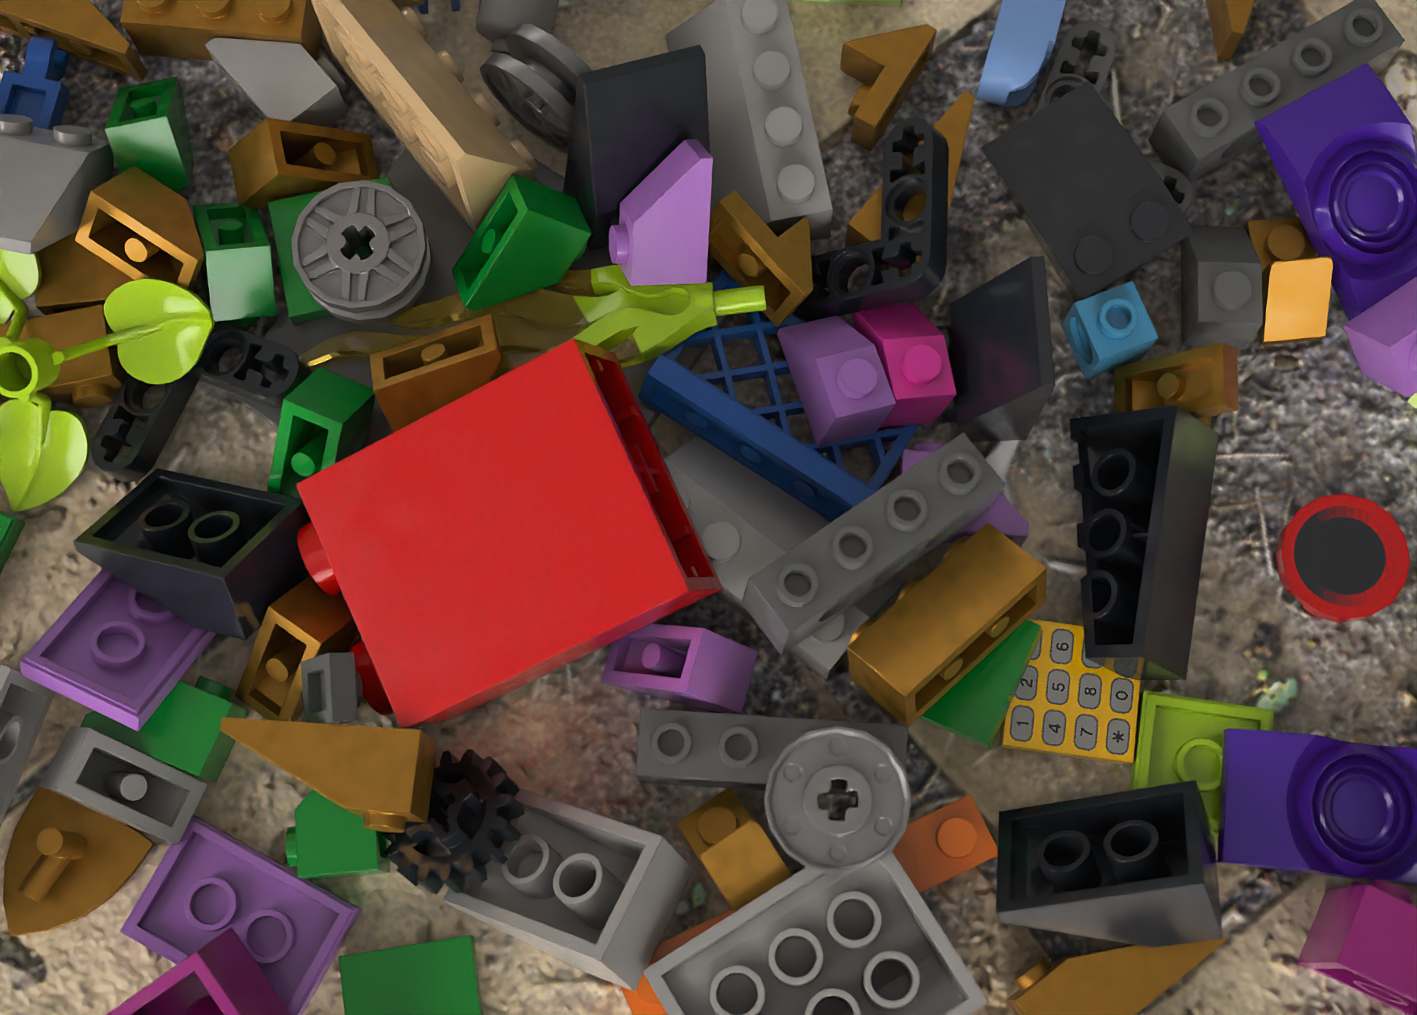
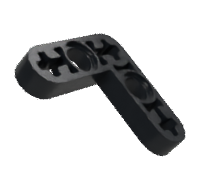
M920 117L907 118L899 122L886 138L883 150L881 239L811 256L812 280L817 286L813 287V291L797 307L792 315L803 322L836 315L843 316L921 298L930 294L939 286L947 266L949 147L944 135L927 120ZM923 140L924 144L919 146V142ZM910 154H913V161L909 159ZM920 193H926V204L922 212L916 218L904 221L903 213L908 201ZM918 255L921 256L920 262H916V256ZM869 264L870 272L866 283L859 290L848 292V281L853 271L862 265ZM911 268L910 275H906L904 272L901 271L904 269Z
M216 321L197 364L183 377L173 382L165 383L164 397L153 408L143 409L142 400L146 391L154 384L145 383L128 373L94 437L91 446V457L97 467L119 481L129 483L140 480L155 465L199 380L273 408L282 409L283 399L312 374V370L309 364L289 347ZM234 346H242L243 355L238 365L230 371L220 372L219 362L225 351ZM264 365L269 370L279 374H285L287 371L289 373L284 381L275 380L272 383L261 374V370ZM136 417L145 423L143 429L133 423ZM122 446L131 447L127 456L118 454Z

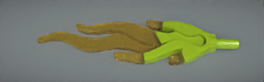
M611 265L587 270H567L561 281L555 284V287L560 291L579 296L538 289L490 307L473 311L464 308L460 294L456 293L430 303L412 307L389 320L388 323L414 331L445 326L464 320H473L491 314L496 325L501 352L517 350L533 352L529 354H501L502 360L492 378H499L573 338L615 352L622 368L640 364L660 354H664L696 332L717 325V316L767 310V301L764 285L714 291L712 282L631 286L620 266ZM594 295H606V296H599V297H588V296H594ZM354 331L330 337L300 354V357L309 366L338 357L359 356L370 359L371 354L426 335H396Z

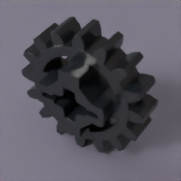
M467 749L459 761L449 750L444 751L440 759V766L434 768L427 823L406 821L404 832L381 831V834L392 843L384 851L385 856L398 866L396 871L414 886L420 883L432 894H438L444 884L456 894L463 892L465 877L471 874L481 883L487 880L485 865L489 861L493 860L504 865L508 860L505 853L500 849L504 841L511 842L520 839L521 833L510 824V820L517 819L525 814V808L514 798L520 791L519 786L490 756L483 760L474 750Z

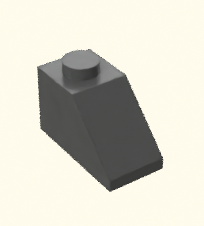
M1190 225L1194 233L1180 242L1182 346H1208L1223 342L1235 348H1244L1263 325L1262 263L1245 227Z

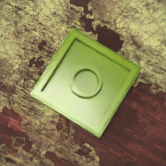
M1143 690L1139 693L1134 760L1131 765L1129 790L1196 780L1214 836H1218L1224 730L1232 728L1272 731L1274 710Z

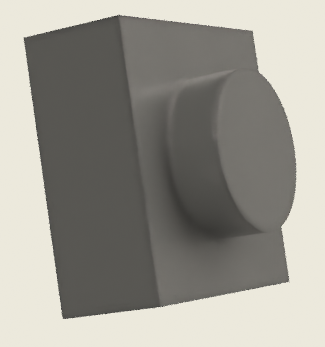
M354 652L327 653L302 661L304 722L342 725L358 721V708L362 701L363 685L360 674L355 670Z

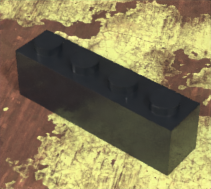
M1178 405L1069 419L1070 436L1073 441L1078 443L1079 464L1073 466L1074 489L1082 495L1083 522L1076 524L1078 547L1085 551L1087 575L1080 579L1085 658L1124 678L1135 680H1186L1219 433Z

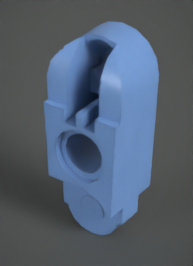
M1002 0L975 99L1017 109L1028 104L1034 92L1038 76L1044 77L1056 41L1066 0Z

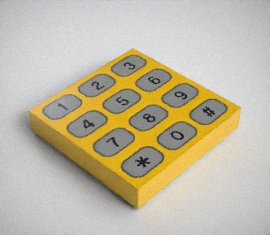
M1027 619L1041 625L1043 633L1002 722L999 747L1124 765L1132 764L1134 760L1140 680L1124 678L1085 658L1083 626Z

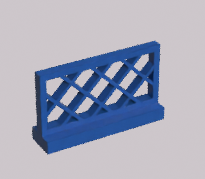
M724 270L720 271L713 282L714 291L740 288ZM762 311L747 312L749 325L719 329L718 324L707 327V331L696 332L663 355H659L645 377L638 395L640 400L738 461L830 522L882 487L920 425H905L901 428L877 430L873 434L817 447L816 442L803 443L792 436L786 416L803 414L805 411L801 401L783 404L776 375L789 374L791 372L787 361L772 363L765 335L777 334L780 328L805 323L792 314L784 323L776 327ZM753 337L760 365L729 370L722 342ZM711 344L717 372L697 375L676 360L686 347ZM764 378L771 406L750 409L737 400L733 382ZM719 384H721L722 390H720L719 388H717V387L714 386V385H719ZM774 418L776 425L767 419ZM894 441L885 455L882 443ZM869 445L876 471L868 483L845 470L840 450ZM826 452H827L829 459L826 458L825 456H823V455L820 454V453H826Z

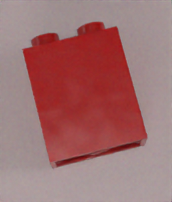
M575 338L296 484L312 521L302 526L298 531L297 540L302 560L314 581L323 591L331 596L344 595L363 639L354 644L350 649V652H354L355 670L360 674L362 680L363 698L373 710L383 716L395 713L401 729H412L454 720L723 589L615 352Z

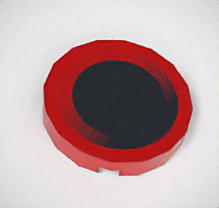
M1349 494L1321 496L1300 508L1280 532L1275 553L1279 579L1288 594L1292 593L1295 599L1303 604L1301 607L1313 616L1337 623L1364 620L1392 604L1406 584L1410 565L1406 537L1392 515L1369 499Z

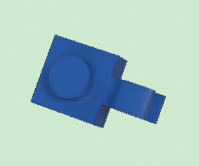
M33 34L27 47L22 74L4 70L0 83V114L30 117L33 119V127L53 130V127L61 124L70 91L62 82L58 81L63 78L67 70L69 53L57 50L58 41L56 39Z

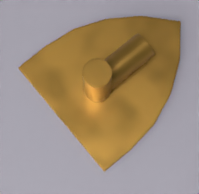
M40 786L14 828L5 860L3 903L9 935L18 936L51 931L85 917L111 899L137 871L155 843L129 825L95 812Z

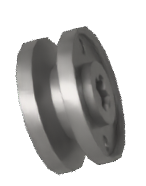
M519 23L505 39L508 52L512 57L507 54L493 52L479 68L482 79L492 95L521 125L544 143L562 153L568 154L579 74L592 70L569 47L550 33L532 24Z
M367 180L338 183L316 195L298 216L291 238L293 265L316 303L335 318L360 325L387 322L409 310L426 290L433 268L430 240L411 202L390 186ZM362 246H365L369 252L373 251L372 255L364 260H361L357 254L355 256L353 254Z
M841 726L809 731L786 746L769 771L764 795L769 827L784 851L809 869L836 875L866 870L889 855L907 829L912 803L906 771L890 747L865 731ZM834 779L844 780V790L854 791L856 798L854 806L843 808L842 818L839 819L828 818L829 808H819L817 802L818 793L830 791L831 780Z

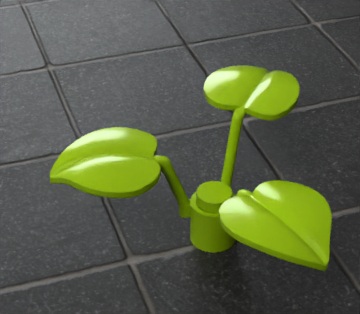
M0 249V324L8 323L14 315L6 336L0 337V394L14 398L0 405V481L6 491L13 512H21L37 507L63 493L81 475L89 458L90 439L86 425L81 417L69 410H51V398L38 391L55 382L60 372V363L118 344L119 361L131 376L148 384L160 385L173 382L186 375L197 364L215 324L212 311L200 297L181 285L163 279L143 278L124 283L116 288L106 298L104 303V315L114 333L56 351L50 343L40 338L31 337L19 340L29 314V309L22 300L32 296L38 290L41 283L42 271L37 252L28 255Z

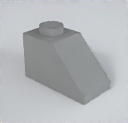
M214 37L205 44L220 72L262 120L269 117L330 127L349 112L339 91L346 84L338 71L324 56L315 61L300 43Z
M70 726L39 786L109 818L178 845L208 784L91 728Z

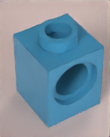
M1133 281L1075 302L1061 324L1085 381L1112 371L1115 367L1142 359L1159 338Z

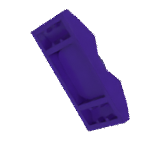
M1367 63L1359 65L1254 122L1318 257L1329 256L1332 258L1331 284L1349 321L1417 276V150L1413 129L1393 96Z
M1232 728L1224 730L1217 863L1366 881L1380 879L1392 884L1417 887V748L1354 743L1312 734Z

